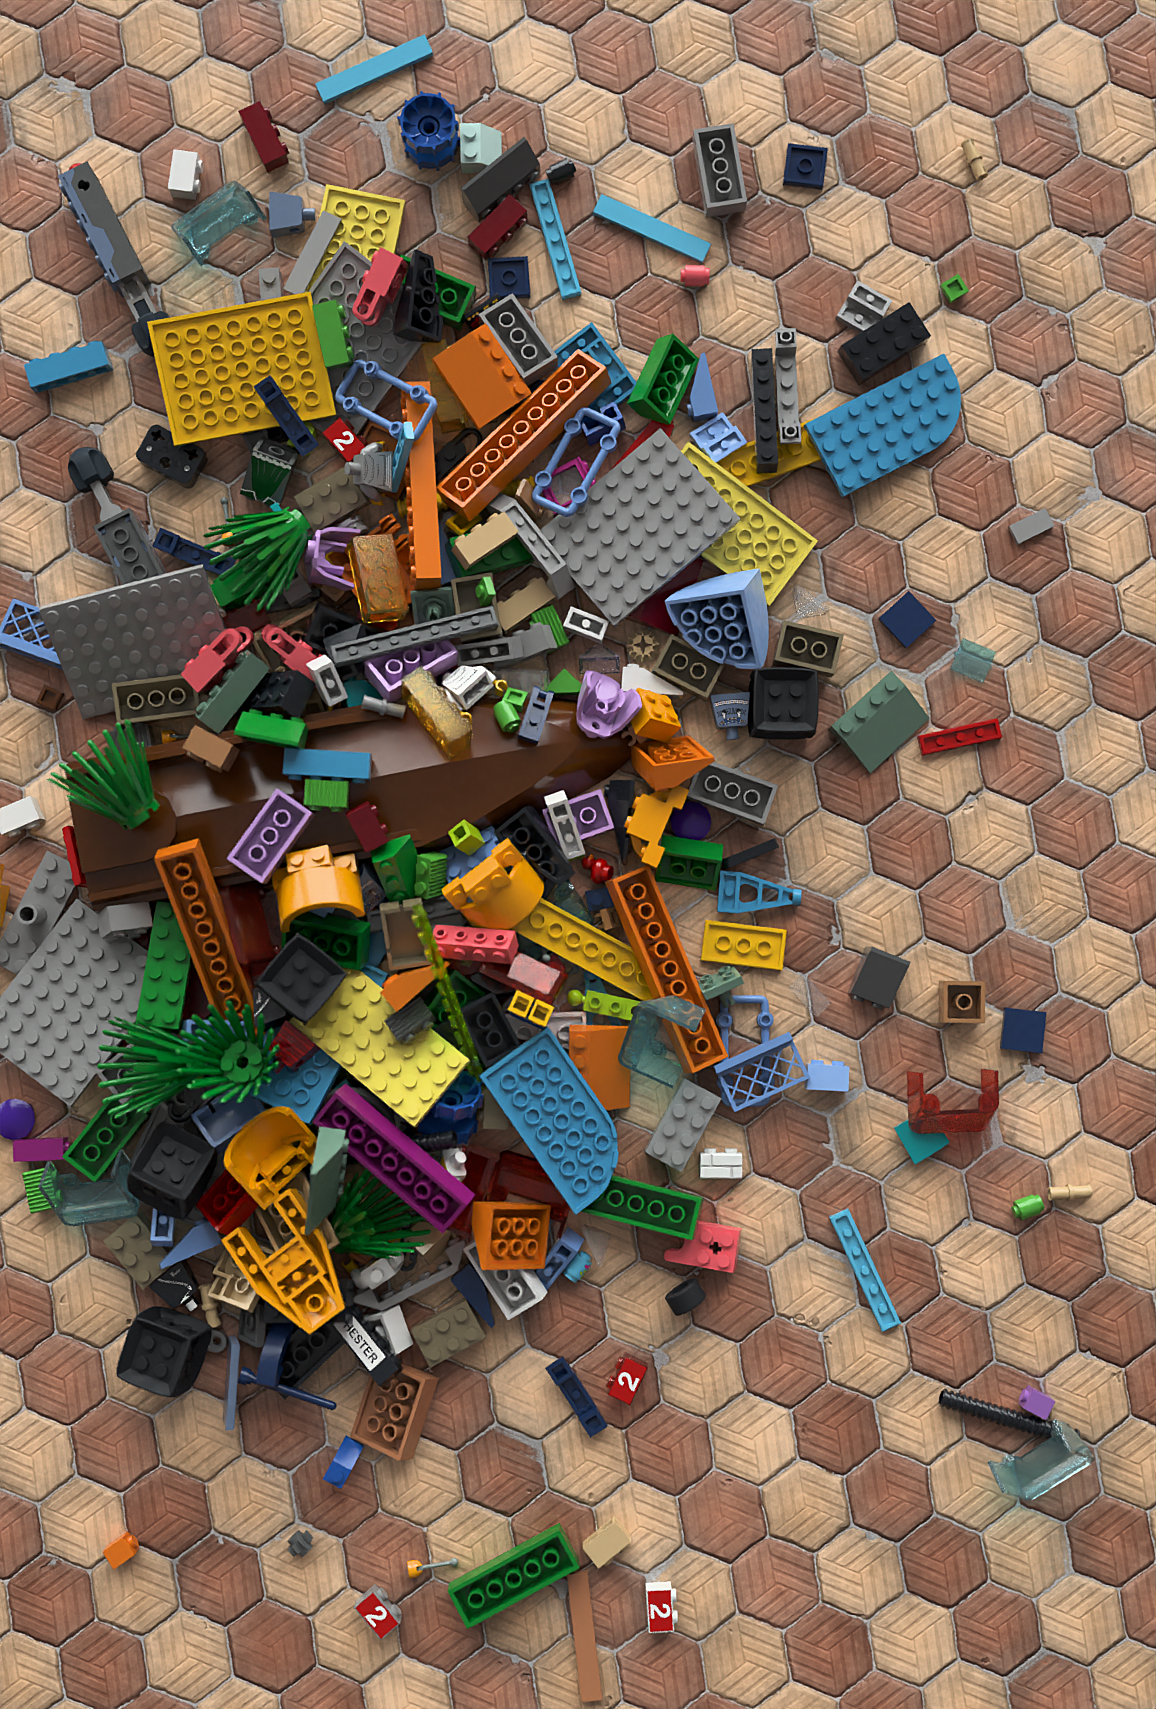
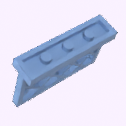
M12 599L0 626V648L63 670L54 647L47 649L42 644V641L50 639L49 634L39 637L36 630L45 626L44 621L34 625L31 619L32 616L40 614L39 608ZM16 606L25 609L26 614L15 618L13 612ZM29 618L32 626L20 630L17 622ZM15 624L18 630L17 633L12 635L4 633L7 626ZM34 630L37 639L31 642L25 641L23 635Z
M790 1032L713 1066L734 1112L810 1078ZM791 1046L794 1053L791 1061L780 1057L782 1049ZM779 1051L777 1056L773 1055V1053ZM764 1057L776 1058L772 1070L761 1066ZM795 1057L798 1061V1064L794 1063ZM760 1060L758 1065L753 1062ZM778 1060L790 1064L786 1075L775 1071ZM750 1064L757 1067L754 1078L742 1075L746 1065ZM792 1065L801 1068L804 1076L799 1079L789 1077ZM741 1068L740 1073L734 1072L735 1070ZM760 1068L771 1072L767 1084L756 1080ZM729 1073L738 1075L735 1087L727 1085L723 1076ZM773 1074L785 1078L781 1087L777 1088L770 1085ZM741 1077L752 1081L749 1092L737 1088ZM787 1079L792 1080V1082L786 1084ZM755 1082L766 1086L763 1095L756 1096L751 1094ZM728 1088L733 1089L732 1095ZM768 1088L774 1089L767 1093ZM735 1091L747 1095L744 1104L736 1106L733 1100ZM749 1096L755 1098V1099H752V1100L748 1101Z

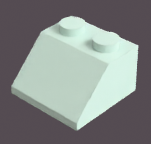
M460 123L462 173H480L502 155L501 131L481 123Z

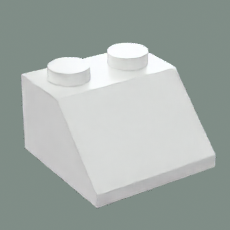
M399 1305L362 1316L366 1321L369 1320L375 1326L376 1330L374 1332L378 1337L381 1336L389 1344L387 1348L392 1354H398L413 1344Z

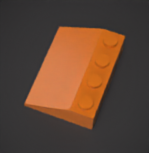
M486 323L431 359L478 430L532 394Z
M690 735L672 737L667 743L651 740L644 741L641 744L637 742L631 746L632 767L654 790L659 792L668 791L669 788L678 786L715 761V757Z
M441 960L431 963V965L408 969L403 973L398 971L381 985L384 989L380 994L396 1011H399L448 967L453 960Z
M570 1025L569 1058L605 1110L630 1107L632 1026Z
M473 1202L471 1224L481 1269H545L551 1205L535 1202Z

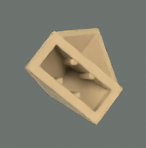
M416 1222L410 1228L412 1231L429 1229L431 1233L405 1239L408 1242H424V1246L413 1248L428 1265H431L445 1251L453 1226L450 1225L442 1234L431 1223Z

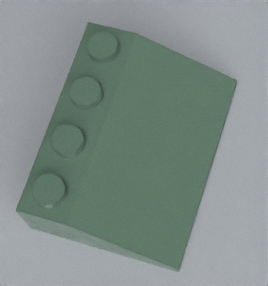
M249 650L241 652L236 657V664L232 669L229 668L225 671L221 683L211 689L209 692L210 697L206 702H201L196 709V717L218 734L270 669L268 665Z
M890 671L829 728V731L871 773L930 718L906 685Z
M326 1127L319 1128L310 1178L305 1235H309L333 1210L337 1203V1197H342L343 1185L339 1183L344 1182L345 1170L341 1169V1167L345 1168L347 1155L343 1154V1152H347L349 1139H345L346 1130Z

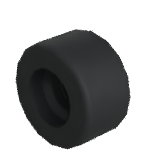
M692 1278L673 1288L666 1295L665 1300L674 1314L680 1316L701 1304L706 1298V1294L696 1278Z

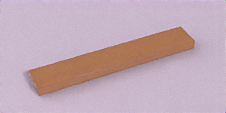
M574 1571L567 1575L581 1702L602 1700L588 1571Z

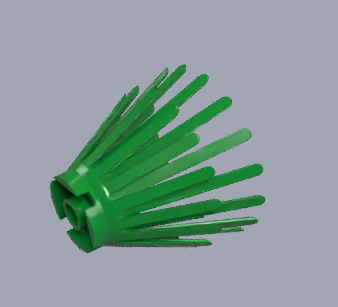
M286 507L282 511L232 515L234 518H228L226 521L234 523L208 528L209 530L217 531L203 535L208 538L228 532L235 534L205 545V550L223 544L231 545L244 540V543L209 561L210 565H215L232 555L233 559L237 560L253 551L218 577L220 581H224L252 561L243 569V573L248 575L231 590L232 595H236L275 557L256 580L255 584L257 586L244 602L246 606L252 602L285 560L258 604L257 611L261 610L272 591L274 593L267 604V610L274 603L278 594L281 595L285 587L286 591H288L307 542L313 539V533L309 536L307 530L311 528L309 522L296 509L290 512L288 511L290 507Z
M126 719V733L133 755L120 723H116V729L119 734L117 741L127 762L126 764L106 729L103 730V736L109 747L106 746L104 748V753L112 766L92 740L87 741L88 746L106 771L93 759L86 761L78 752H72V756L97 780L99 785L85 777L78 770H72L66 764L59 763V766L106 804L55 772L50 773V775L71 789L51 778L47 779L72 794L67 795L70 799L66 800L119 823L124 830H127L128 827L132 829L150 817L149 808H152L155 812L160 806L154 798L144 742L142 741L140 750L139 743L135 739L131 721L129 720L128 722Z
M226 1001L229 1010H226L224 1013L233 1031L214 1005H209L207 1008L214 1017H209L208 1021L218 1033L197 1015H193L191 1019L205 1031L203 1032L200 1029L195 1031V1034L203 1040L184 1030L180 1033L181 1037L206 1050L192 1045L188 1046V1051L190 1052L180 1049L176 1050L177 1056L212 1065L187 1063V1068H179L178 1072L180 1074L220 1075L194 1079L187 1087L189 1089H196L226 1083L205 1092L202 1096L204 1099H209L234 1088L219 1100L220 1103H225L245 1088L237 1099V1103L245 1099L252 1086H254V1096H256L260 1092V1085L263 1081L267 1084L270 1083L272 1078L267 1075L271 1070L278 1067L279 1062L270 1065L269 1062L279 1051V1044L267 1055L274 1030L270 1028L263 1048L264 1016L262 1014L258 1016L256 1042L250 1006L245 1004V1010H242L246 1029L245 1033L233 1003ZM249 1061L248 1066L243 1068L244 1063Z
M115 1017L121 1023L113 1020H108V1023L128 1030V1035L109 1030L102 1031L106 1036L123 1039L127 1043L137 1046L125 1048L100 1045L99 1050L123 1053L125 1060L153 1061L99 1063L97 1065L98 1069H133V1071H125L123 1073V1076L127 1078L100 1082L98 1085L100 1088L146 1081L134 1084L132 1087L127 1088L124 1093L104 1098L102 1103H110L163 1087L110 1109L108 1114H113L133 1106L118 1113L115 1118L135 1109H138L136 1113L144 1111V1114L188 1088L187 1085L191 1084L192 1080L204 1077V1075L180 1074L178 1069L187 1068V1063H205L176 1055L177 1049L190 1052L188 1051L189 1045L200 1049L202 1047L190 1044L145 1020L143 1022L136 1020L139 1025L146 1027L143 1028Z
M366 1168L357 1182L358 1173H356L351 1183L348 1182L333 1214L328 1217L340 1241V1244L333 1250L338 1254L347 1252L346 1254L356 1253L390 1259L389 1256H401L399 1252H415L413 1249H406L407 1247L424 1246V1242H378L428 1235L431 1233V1230L412 1231L411 1229L380 1233L426 1219L421 1215L410 1218V1213L387 1219L412 1207L408 1203L396 1207L403 1203L404 1200L395 1192L375 1204L391 1191L384 1183L361 1202L380 1179L375 1176L357 1195L372 1173Z

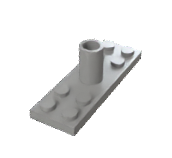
M47 851L0 940L1 967L18 975L58 923L77 887L72 880V872L68 860L50 851Z

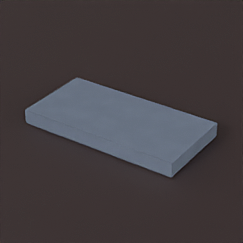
M229 1335L223 1409L225 1430H233L235 1425L240 1344L236 1335Z

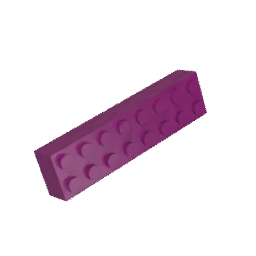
M346 1083L335 1092L313 1120V1123L319 1128L326 1127L346 1130L345 1139H349L347 1152L442 1234L475 1196L471 1190Z

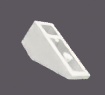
M627 664V667H623L621 684L623 692L631 688L634 690L640 688L666 695L670 698H682L683 691L648 670L639 668L638 664Z
M564 790L545 796L544 799L562 851L567 859L585 854Z

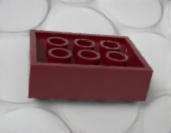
M696 558L625 619L669 635L678 636L679 629L670 618L665 600L675 592L696 583L704 561Z

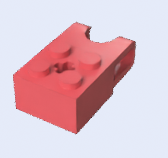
M382 247L379 248V251H375L372 256V266L363 275V285L352 308L355 317L369 327H374L379 323L388 303L393 304L409 268V265L403 258Z
M268 624L263 627L261 637L272 649L280 654L278 658L292 670L300 671L313 681L306 664L322 655L317 651L313 654L311 646L302 641V639L299 641L295 640L275 624ZM274 634H278L275 640H271Z
M244 626L224 630L209 646L205 645L198 651L199 656L195 660L191 659L185 664V670L181 675L197 693L211 690L223 680L222 676L229 668L232 669L236 664V657L254 641L252 631ZM240 632H243L246 635V641L244 643H242L243 639L240 635Z
M699 1221L695 1239L689 1240L684 1238L685 1243L683 1247L666 1250L664 1252V1259L670 1262L734 1273L737 1267L742 1228ZM717 1242L722 1250L715 1251L712 1245Z

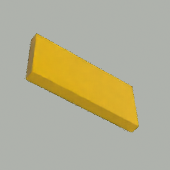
M705 920L700 961L782 971L787 930Z

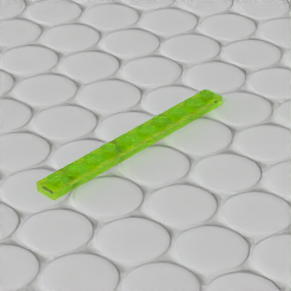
M418 903L412 906L414 915L411 916L416 928H420L421 932L417 934L422 946L426 945L427 949L424 950L427 961L433 964L430 970L434 979L438 978L439 983L436 984L439 994L445 997L442 1003L446 1012L450 1011L451 1016L448 1019L452 1028L457 1030L454 1036L457 1043L462 1044L460 1052L470 1060L466 1069L469 1075H474L477 1082L481 1081L479 1075L483 1073L428 917L421 904Z

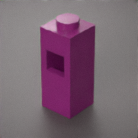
M68 1137L14 1140L13 1162L64 1160L62 1156L71 1146V1142H69Z

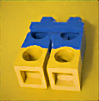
M516 991L508 1008L511 1013L510 1016L541 1030L545 1029L553 1014L554 1007L540 1000H536L533 1003V997Z

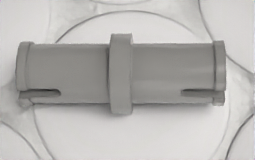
M364 695L361 708L380 712L379 715L383 716L388 714L403 718L406 705L388 702V699L384 698L380 700Z

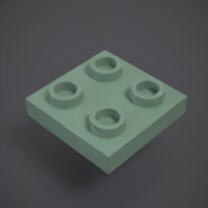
M452 586L411 591L415 625L456 615Z
M734 966L722 967L718 973L704 975L700 978V981H697L705 1000L718 995L723 1008L729 1007L726 999H728L731 1006L735 1004L730 990L744 984L741 975Z

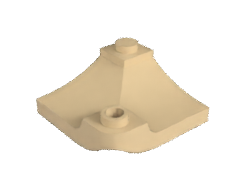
M259 1245L267 1258L275 1253ZM225 1247L212 1272L217 1277L208 1296L228 1306H234L253 1313L260 1296L255 1292Z

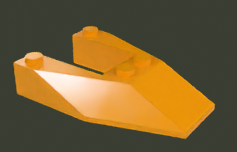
M292 1188L278 1196L273 1204L296 1237L270 1257H266L247 1227L236 1228L221 1241L255 1292L303 1330L311 1334L342 1311L345 1305L326 1240L319 1226L309 1235H305L308 1205L298 1190Z

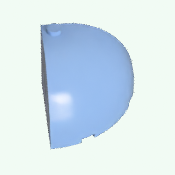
M760 568L724 574L694 583L675 592L665 600L666 608L673 624L677 625L683 634L682 637L698 652L720 664L726 663L735 666V668L759 669L763 667L768 650L769 624Z

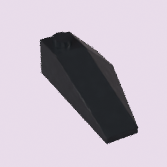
M417 249L413 251L395 314L393 335L413 342L440 343L443 318L439 314L438 303H440V298L436 295L435 289L437 279L433 256Z
M610 780L609 785H605L604 797H608L609 811L614 825V833L622 865L627 864L629 834H626L627 828L624 825L628 815L631 816L635 780Z
M532 805L521 809L494 831L501 842L508 838L529 864L560 886L576 874L546 823Z

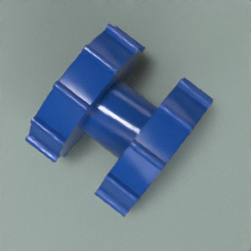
M420 91L419 95L409 101L405 100V106L402 109L401 115L397 116V120L402 130L400 134L402 142L405 144L406 158H410L416 163L420 170L423 167L439 171L440 167L445 166L450 161L454 162L458 146L460 147V137H458L457 133L459 131V123L455 119V105H450L446 99L441 97L440 92L432 94ZM428 129L434 130L431 134L425 133Z
M469 1070L462 1071L418 1124L417 1132L425 1135L454 1130L458 1138L457 1145L467 1144L473 1133L476 1134L479 1121L476 1120V1111L478 1107H482L484 1095L481 1094L482 1082L477 1081L474 1076L469 1074Z

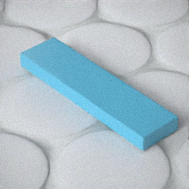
M412 422L403 423L393 455L391 492L397 493L413 445L414 433Z

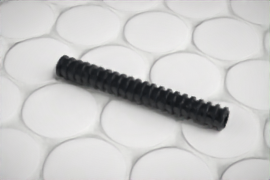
M454 1130L421 1134L419 1136L414 1135L413 1137L408 1136L427 1153L437 1152L438 1150L443 1151L444 1149L449 1150L450 1148L455 1149L458 1144L457 1134ZM343 1152V1154L347 1155L346 1165L360 1163L348 1152Z
M943 1389L939 1396V1406L941 1408L944 1406L948 1410L952 1408L954 1412L958 1410L959 1413L964 1412L965 1415L970 1414L971 1417L977 1416L978 1419L983 1418L984 1421L996 1422L997 1425L1002 1423L1004 1427L1008 1425L1011 1429L1014 1427L1017 1431L1019 1429L1021 1432L1027 1431L1028 1434L1033 1433L1034 1436L1039 1435L1040 1438L1046 1437L1047 1440L1052 1439L1054 1442L1058 1440L1060 1444L1071 1445L1073 1448L1078 1445L1080 1440V1431L1077 1428L1073 1430L1072 1427L1069 1426L1067 1428L1064 1424L1062 1426L1060 1423L1054 1424L1053 1421L1048 1422V1420H1042L1041 1417L1029 1416L1027 1413L1023 1415L1021 1411L1017 1413L1014 1409L1012 1411L1008 1407L1004 1409L1003 1406L998 1407L997 1404L992 1405L991 1402L985 1403L984 1400L979 1401L978 1398L973 1399L971 1396L967 1398L965 1394L961 1396L960 1393L954 1394L953 1391L948 1392L947 1389Z

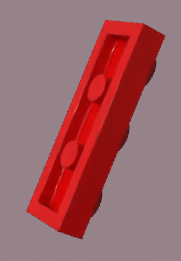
M68 825L62 828L63 841L68 854L67 859L71 867L72 880L75 886L87 888L85 874L82 873L74 827Z

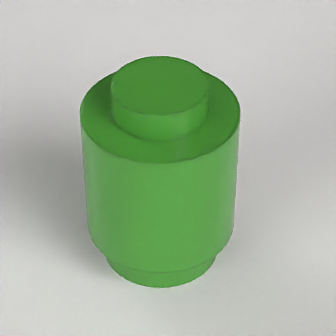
M503 700L493 707L494 716L504 732L512 733L520 727L521 719L513 705L507 700Z
M1032 1194L1013 1201V1206L1011 1207L1014 1217L1016 1219L1019 1218L1021 1221L1039 1215L1045 1209L1040 1196Z

